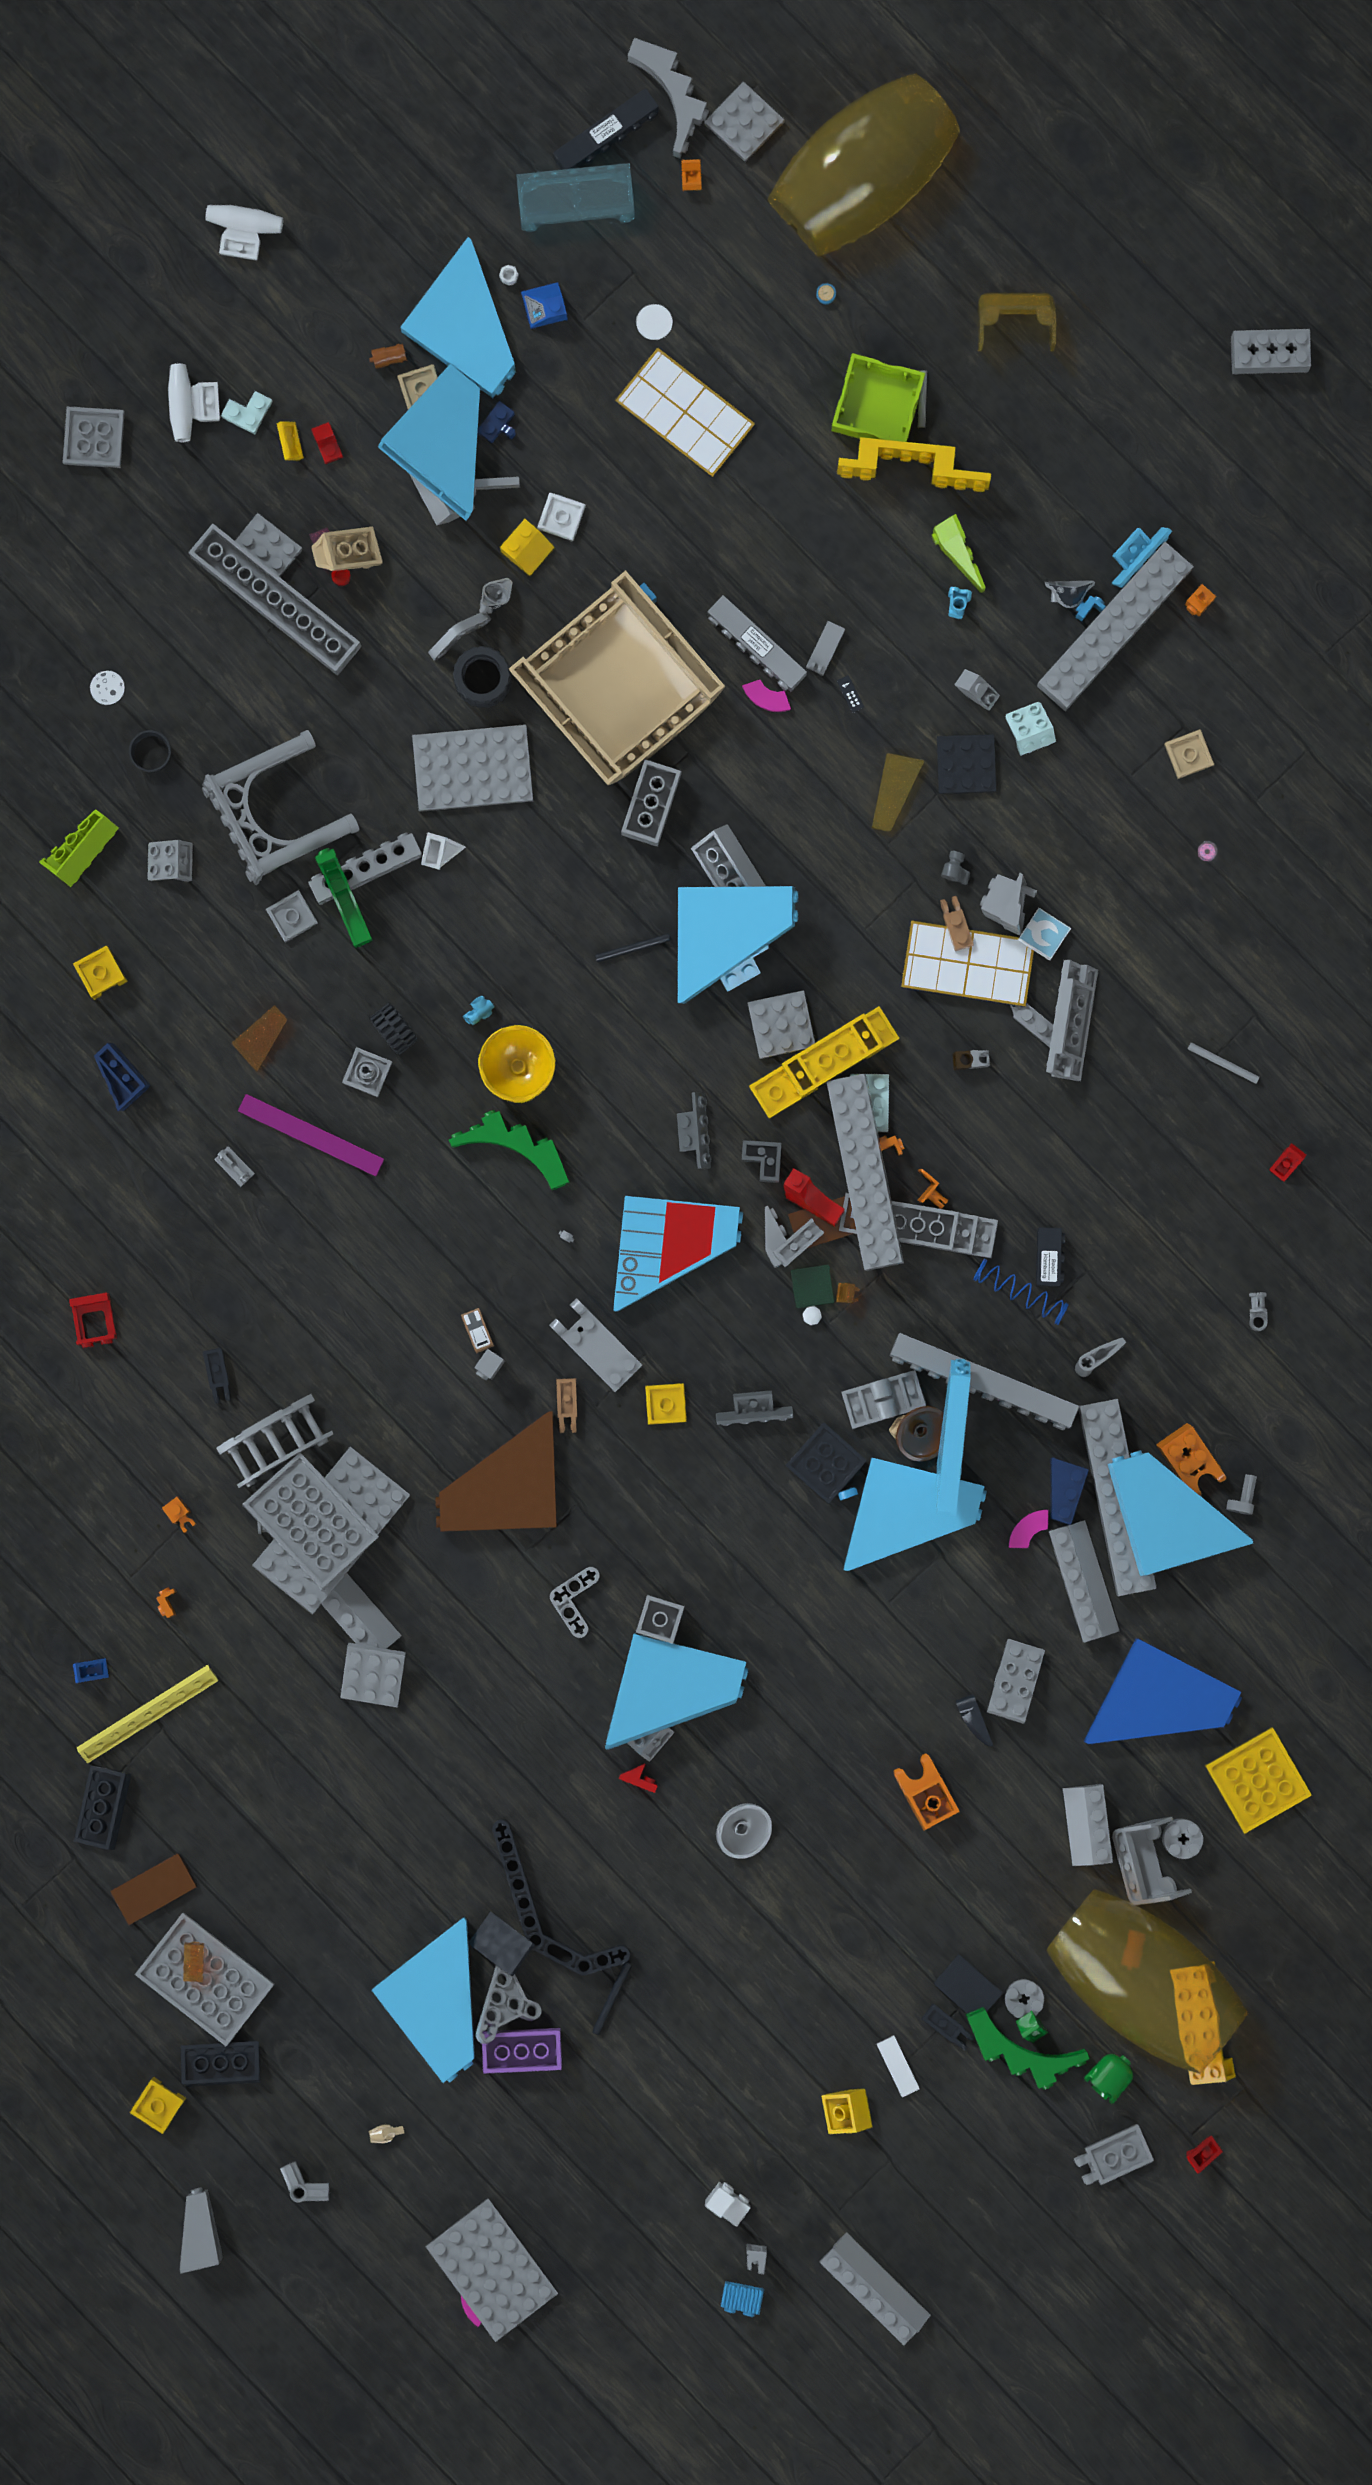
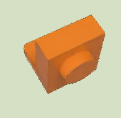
M682 160V190H701L700 160Z
M887 1136L879 1138L881 1151L894 1146L898 1156L903 1154L904 1146L900 1138L897 1139L896 1136L888 1139Z
M168 1587L160 1591V1596L156 1598L160 1604L157 1606L162 1616L166 1615L167 1618L176 1615L167 1598L177 1592L175 1588L170 1590Z

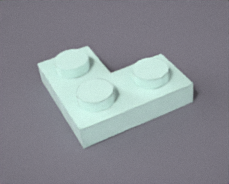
M256 391L247 407L229 399L221 414V418L256 434L272 403V399Z

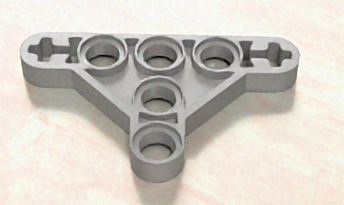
M497 1965L476 2031V2038L482 2044H487L494 2040L498 2027L518 2017L533 2021L541 2015V2007L536 2002L526 1998L515 1974L512 1977ZM499 1975L506 1977L505 1985H501L498 1982ZM493 1993H498L501 1996L500 2003L493 2001ZM512 1999L518 2002L517 2010H513L510 2007ZM529 2006L534 2007L536 2010L534 2017L530 2016L527 2012ZM488 2011L495 2013L496 2018L494 2021L488 2020ZM489 2025L491 2027L488 2028L487 2034L490 2036L484 2038V2034H482V2032H484L487 2029V2026Z

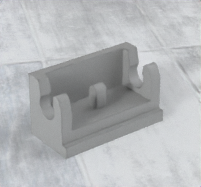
M747 2244L748 2269L751 2270L752 2262L754 2264L758 2262V2273L764 2274L766 2246Z

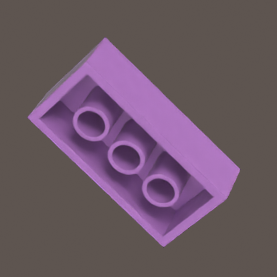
M560 2028L497 2031L494 2040L487 2044H482L483 2073L562 2069ZM487 2031L482 2032V2034H484V2038L490 2036L487 2034Z

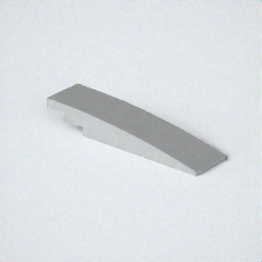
M846 1193L843 1205L845 1212L841 1217L839 1231L857 1234L855 1229L844 1228L848 1200L850 1198L849 1194ZM892 1201L901 1243L992 1258L998 1220Z

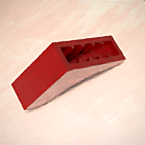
M793 1169L784 1182L786 1199L834 1227L836 1226L845 1209L825 1196L812 1183L810 1177Z

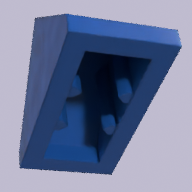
M106 1658L73 1664L76 1683L109 1677Z

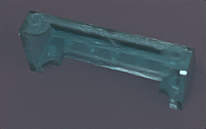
M630 163L516 174L522 230L527 232L536 231L542 224L616 217L622 223L630 222L631 219H635Z

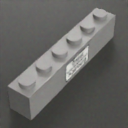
M722 596L708 610L709 622L715 627L717 625L723 629L722 633L728 639H734L737 642L736 646L742 652L746 650L751 655L750 659L756 665L760 663L765 668L764 672L772 678L774 676L779 681L778 685L786 691L788 689L792 692L806 677L807 672L725 596Z

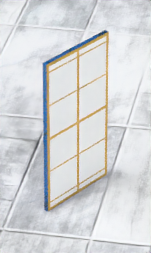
M659 348L654 351L615 400L616 403L712 478L755 425L754 422Z
M911 921L901 988L1026 1007L1034 950L1018 941L1019 937L969 930L974 945L955 951L946 926Z

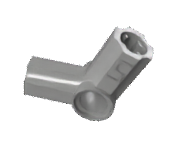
M297 2162L280 2168L293 2201H329V2183H305ZM298 2187L302 2188L305 2194L302 2197H298L294 2190Z

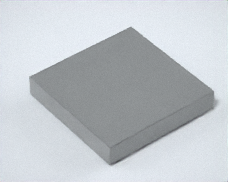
M299 890L266 909L285 943L318 924Z

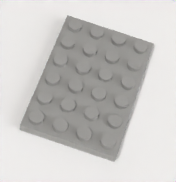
M526 725L412 735L419 812L533 801Z
M298 1453L243 1503L247 1511L321 1590L379 1538L371 1527L301 1453Z
M184 1912L135 1973L138 1978L225 2046L229 2044L274 1985L271 1980Z
M486 2199L426 2246L495 2342L558 2294L489 2199Z

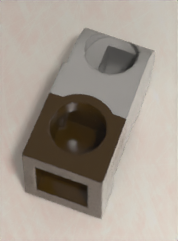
M988 1050L956 1051L952 1054L954 1071L990 1066Z

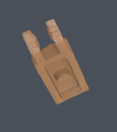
M957 896L952 897L955 911L949 913L948 904L945 899L941 900V907L944 913L943 918L954 950L959 951L972 947L974 944L963 911L960 909Z
M576 1378L556 1379L560 1433L565 1431L564 1418L571 1417L572 1433H575L577 1417Z

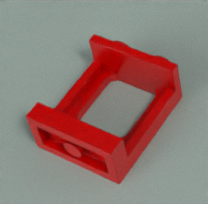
M109 1293L69 1299L74 1317L77 1345H82V1348L93 1347V1343L101 1342V1345L113 1343L112 1340L117 1339ZM103 1311L108 1334L106 1336L86 1339L82 1319L83 1314Z

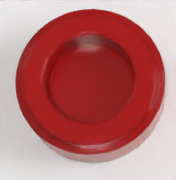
M348 569L332 571L331 577L336 585L344 586L349 583L351 574Z

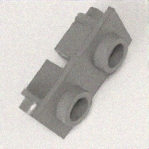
M229 1146L225 1150H221L214 1159L240 1187L255 1174Z

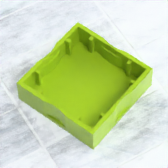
M852 353L842 395L832 423V431L859 439L862 437L907 442L925 379V373L901 366L887 365L879 360Z

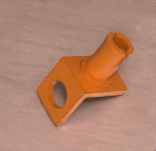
M919 1169L918 1172L926 1177L931 1184L918 1201L923 1203L926 1199H929L939 1209H942L944 1207L943 1204H946L948 1199L936 1191L939 1182L923 1169Z

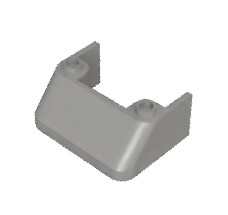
M1172 1817L1126 1826L1113 1832V1842L1127 1896L1134 1905L1169 1901L1192 1893L1191 1889L1177 1891L1174 1880L1170 1877H1162L1153 1840L1161 1836L1160 1825L1173 1821Z

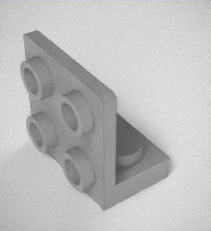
M181 840L150 842L148 844V880L177 879L192 881L193 843Z
M666 1728L630 1741L627 1744L650 1762L673 1735L674 1731Z

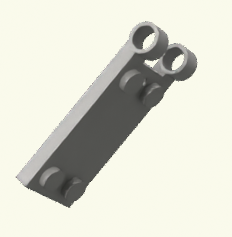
M576 1298L570 1306L581 1318L569 1330L557 1319L550 1324V1327L616 1392L642 1364ZM578 1327H582L583 1331L578 1332Z

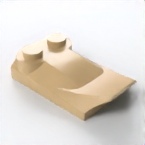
M373 527L326 532L311 547L316 566L331 571L361 567L368 569L383 563Z

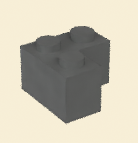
M743 1140L742 1161L761 1163L759 1182L779 1183L781 1143Z

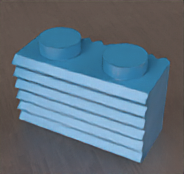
M725 2281L721 2307L727 2312L744 2311V2315L754 2317L755 2314L760 2313L764 2289Z

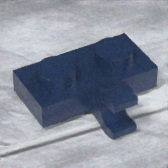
M499 401L477 429V433L490 443H493L501 432L512 440L516 433L507 424L515 415V412Z

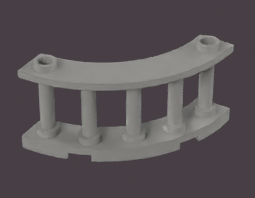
M311 1394L292 1403L291 1406L273 1413L242 1431L240 1435L235 1438L232 1437L217 1447L219 1454L226 1451L228 1454L231 1453L245 1480L237 1484L238 1488L244 1485L247 1487L257 1483L256 1479L296 1456L298 1453L316 1444L320 1447L329 1442L327 1438L333 1435V1432L330 1431L323 1435L309 1411V1404L315 1401ZM297 1411L303 1414L316 1437L315 1440L307 1444L304 1443L291 1420V1414ZM280 1420L282 1423H285L298 1446V1449L287 1455L272 1431V1424ZM260 1431L266 1434L279 1457L277 1461L268 1466L253 1441V1435ZM242 1442L248 1446L261 1469L251 1475L237 1450L239 1449L237 1445Z

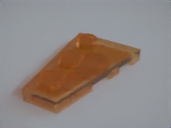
M275 1005L232 1042L233 1046L256 1072L287 1021Z

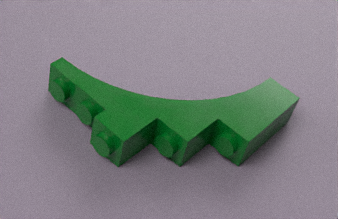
M326 848L319 851L315 857L332 893L354 947L358 948L372 942V937L334 849Z
M495 1110L485 1113V1117L482 1118L484 1126H480V1124L474 1125L469 1128V1132L464 1134L462 1131L452 1134V1138L449 1139L452 1148L471 1143H491L510 1148L525 1156L542 1172L551 1190L570 1184L553 1141H548V1138L538 1141L537 1146H534L526 1125L518 1124L511 1127V1131L508 1132L499 1111L495 1112Z
M984 2007L966 2014L984 2060L994 2061L1003 2054L1012 2075H1021L1027 2071V2068H1030L1039 2089L1052 2087L1053 2083L1057 2082L1054 2074L1066 2073L1068 2068L1072 2066L1080 2067L1089 2060L1085 2049L1066 2054H1043L1015 2044L994 2026Z

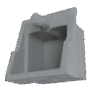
M1021 873L1016 881L997 874L996 878H992L988 888L990 891L988 895H984L981 900L982 912L985 917L1003 925L1004 929L1021 936L1025 913H1023L1025 894L1035 897L1037 890L1027 886L1025 878Z

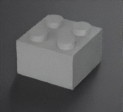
M647 1595L636 1632L673 1644L684 1606Z

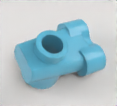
M950 587L948 597H950V617L962 619L967 602L971 600L972 592L970 590Z
M480 996L472 1001L471 1006L473 1010L466 1013L463 1018L468 1024L475 1025L481 1018L485 1019L492 1014L491 1010L494 1008V1005L490 1000H486L484 996Z

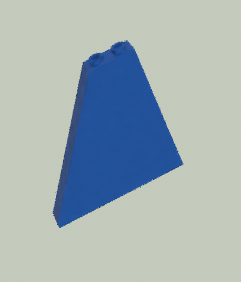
M1136 1638L1084 1742L1093 1744L1224 1727L1225 1723L1229 1724L1233 1717L1231 1712L1234 1706L1238 1707L1242 1699L1240 1696L1241 1692Z

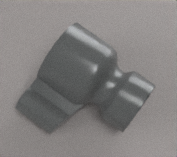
M950 851V861L944 865L941 876L945 879L967 885L970 872L960 865L964 861L965 854Z

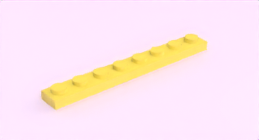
M206 1665L78 1746L79 1754L87 1763L91 1762L219 1681L217 1676Z

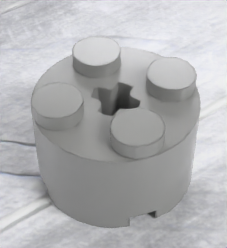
M1179 1818L1171 1821L1165 1827L1162 1833V1842L1165 1849L1174 1857L1188 1859L1199 1853L1203 1844V1835L1195 1823ZM1181 1834L1187 1837L1183 1844L1178 1840L1182 1836Z

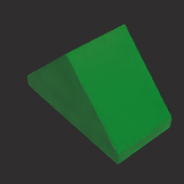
M1030 2011L1016 2021L1022 2037L1031 2043H1034L1048 2033L1033 2011Z

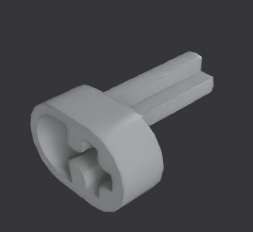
M1245 1474L1241 1500H1228L1226 1510L1246 1515L1253 1514L1254 1505L1252 1504L1256 1476Z

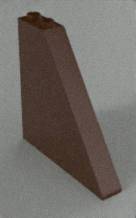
M548 1411L439 1492V1497H436V1508H440V1516H436V1527L440 1528V1531L556 1527L552 1411Z

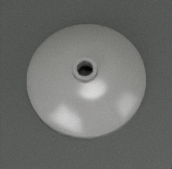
M746 1803L731 1808L721 1818L717 1827L716 1837L719 1847L728 1856L738 1859L748 1858L757 1854L769 1841L772 1832L771 1819L763 1808L755 1804Z

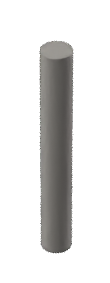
M922 370L920 372L925 373V379L918 403V428H925L927 371Z

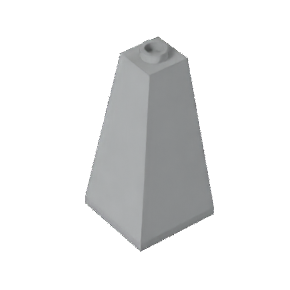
M193 2189L186 2198L180 2263L181 2273L219 2265L223 2259L208 2189Z

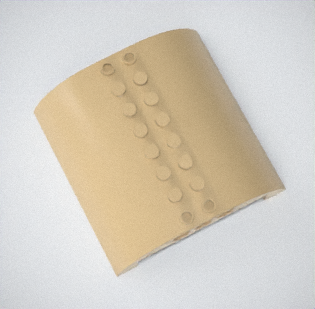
M626 571L611 582V588L530 657L527 659L522 657L509 668L514 677L607 785H611L624 778L642 765L644 760H648L693 722L725 688V685Z

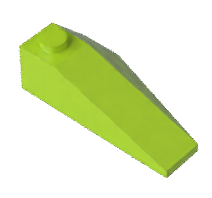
M955 514L934 527L933 541L935 545L939 544L940 549L982 593L986 587L977 565L972 563L971 549L968 546L965 547L966 536Z

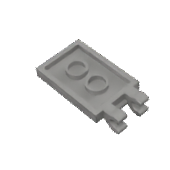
M1138 2124L1085 2147L1086 2154L1074 2158L1078 2167L1086 2163L1090 2167L1091 2173L1082 2176L1086 2185L1097 2180L1102 2185L1154 2161Z

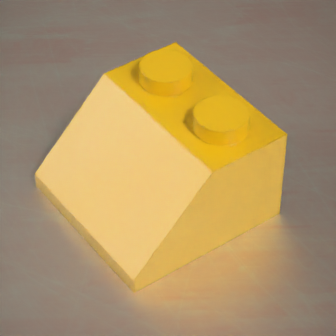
M526 519L520 523L500 547L501 553L529 576L532 575L554 549V546Z
M852 2089L822 2095L829 2134L857 2133L872 2128L865 2089Z

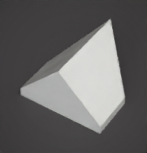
M427 833L421 865L440 869V867L466 847L446 837Z

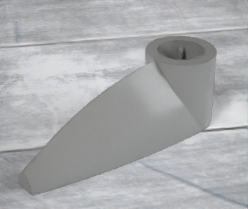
M1120 1338L1082 1355L1076 1363V1373L1082 1377L1089 1376L1094 1368L1109 1359L1126 1341Z

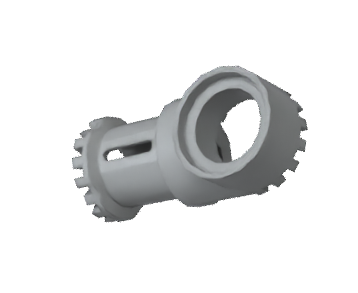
M1257 1292V1294H1249L1252 1306L1249 1324L1254 1331H1262L1268 1323L1267 1309L1265 1308L1266 1293ZM1254 1318H1262L1264 1325L1261 1328L1255 1327L1253 1325Z

